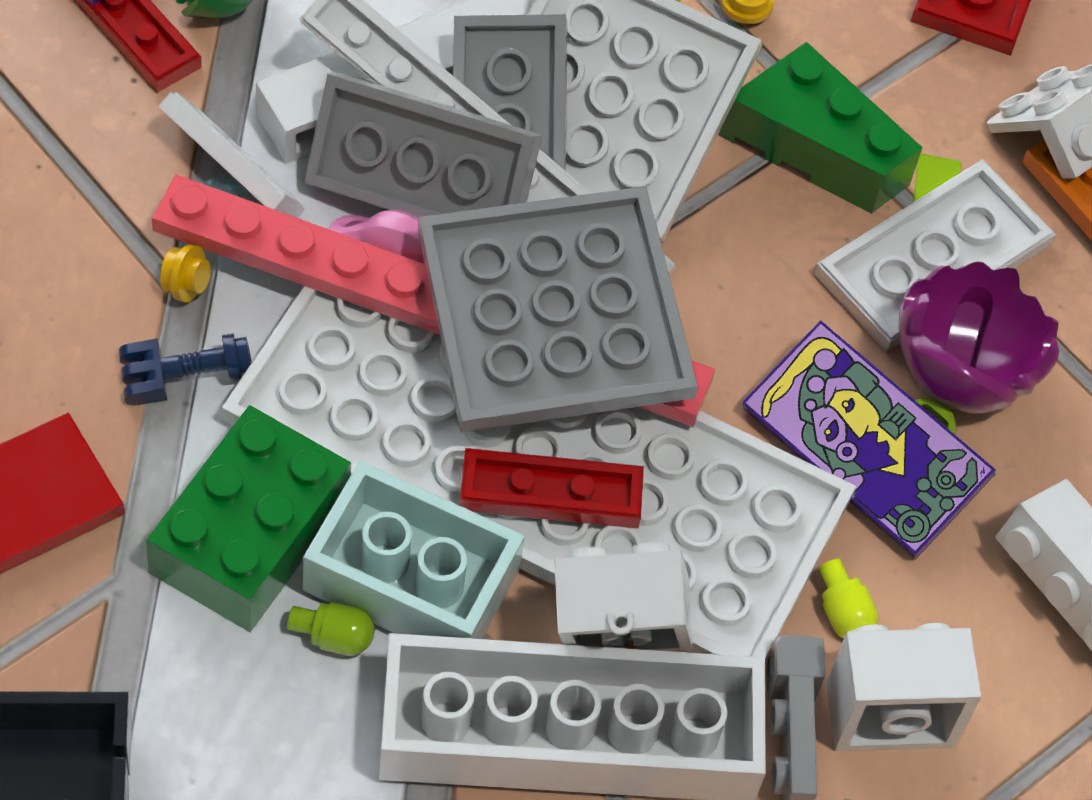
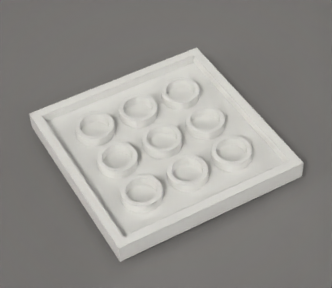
M535 0L528 15L566 14L568 21L566 172L592 194L646 186L660 241L663 243L762 47L761 39L675 0Z

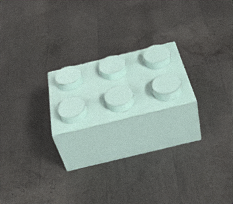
M359 461L303 557V591L329 603L336 602L358 607L368 613L374 624L396 634L482 639L520 569L525 535L363 461Z

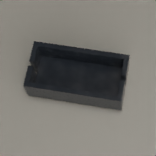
M0 691V800H129L128 776H130L132 733L129 692Z

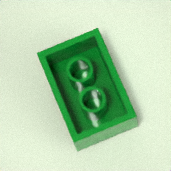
M249 405L147 537L146 548L149 574L251 633L303 562L306 551L351 476V462Z

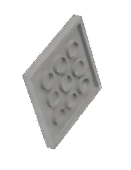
M646 186L418 217V233L461 433L694 399L696 397L698 385Z

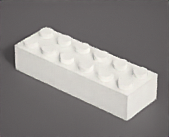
M389 633L379 780L696 800H756L766 774L764 657Z

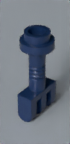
M234 333L222 335L223 347L201 350L199 353L195 351L193 354L188 353L187 355L162 357L157 338L122 345L119 348V359L125 365L121 368L122 382L128 385L124 388L126 404L142 405L168 400L165 380L182 378L184 375L189 376L196 373L227 370L230 381L241 379L242 373L246 372L252 364L247 337L235 338Z

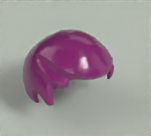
M980 261L969 263L957 269H952L950 266H939L926 278L916 280L907 290L901 303L899 313L900 347L911 375L926 394L953 410L962 413L982 414L1009 407L1019 396L1031 394L1035 386L1051 372L1058 361L1060 350L1056 337L1059 322L1045 315L1036 296L1023 294L1020 289L1019 274L1015 268L992 270L984 262Z

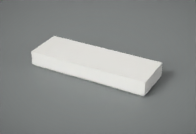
M170 92L158 106L264 206L296 218L304 212L303 205L195 104L177 92L175 94Z

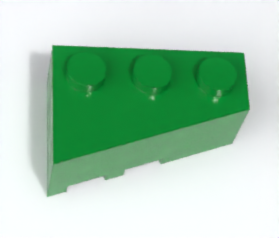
M807 42L741 87L719 132L720 137L732 143L738 138L766 152L764 159L777 166L785 162L811 175L810 183L871 214L910 186L923 148Z

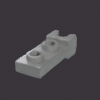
M802 635L775 637L774 644L775 656H769L768 699L772 700L770 733L771 736L780 737L781 756H774L771 789L773 794H781L782 800H815L817 796L814 702L825 678L824 640L818 637Z

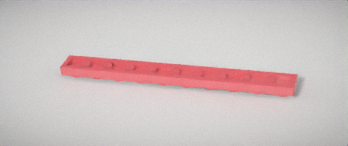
M177 174L172 179L152 216V231L191 245L200 246L202 249L440 335L424 263ZM692 361L698 385L694 399L639 406V408L694 427L712 383L715 368Z

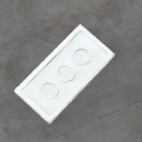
M982 159L818 262L814 275L887 353L900 344V306L907 290L916 280L926 278L939 266H950L952 269H957L976 261L984 262L992 270L1001 268L1016 269L1051 246L1056 234Z

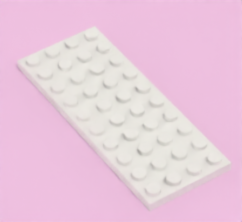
M306 286L302 288L221 408L222 420L234 425L246 408L251 405L350 461L351 475L359 461H363L457 505L460 503L465 448L644 466L639 529L475 513L525 535L520 569L556 586L554 559L569 558V551L572 549L602 547L607 549V555L632 553L634 545L661 542L669 544L670 550H681L689 580L693 650H684L688 653L764 657L766 661L775 644V637L780 635L856 488L855 485L702 411L699 412L694 427L639 407L461 433L440 335Z

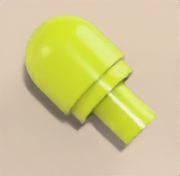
M840 558L822 564L819 567V571L828 588L821 595L824 601L822 606L835 633L844 639L847 631H854L866 625L878 624V611L867 586L862 585L859 578H849Z

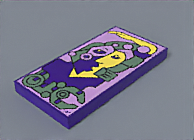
M821 320L742 402L743 409L800 459L855 485L856 488L850 503L915 560L996 475L995 468Z

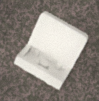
M1092 64L1075 71H1068L1066 66H1061L1039 76L1036 80L1038 86L1030 92L1016 94L1000 103L998 107L1001 112L987 121L991 133L1040 130L1062 179L1079 177L1092 167Z

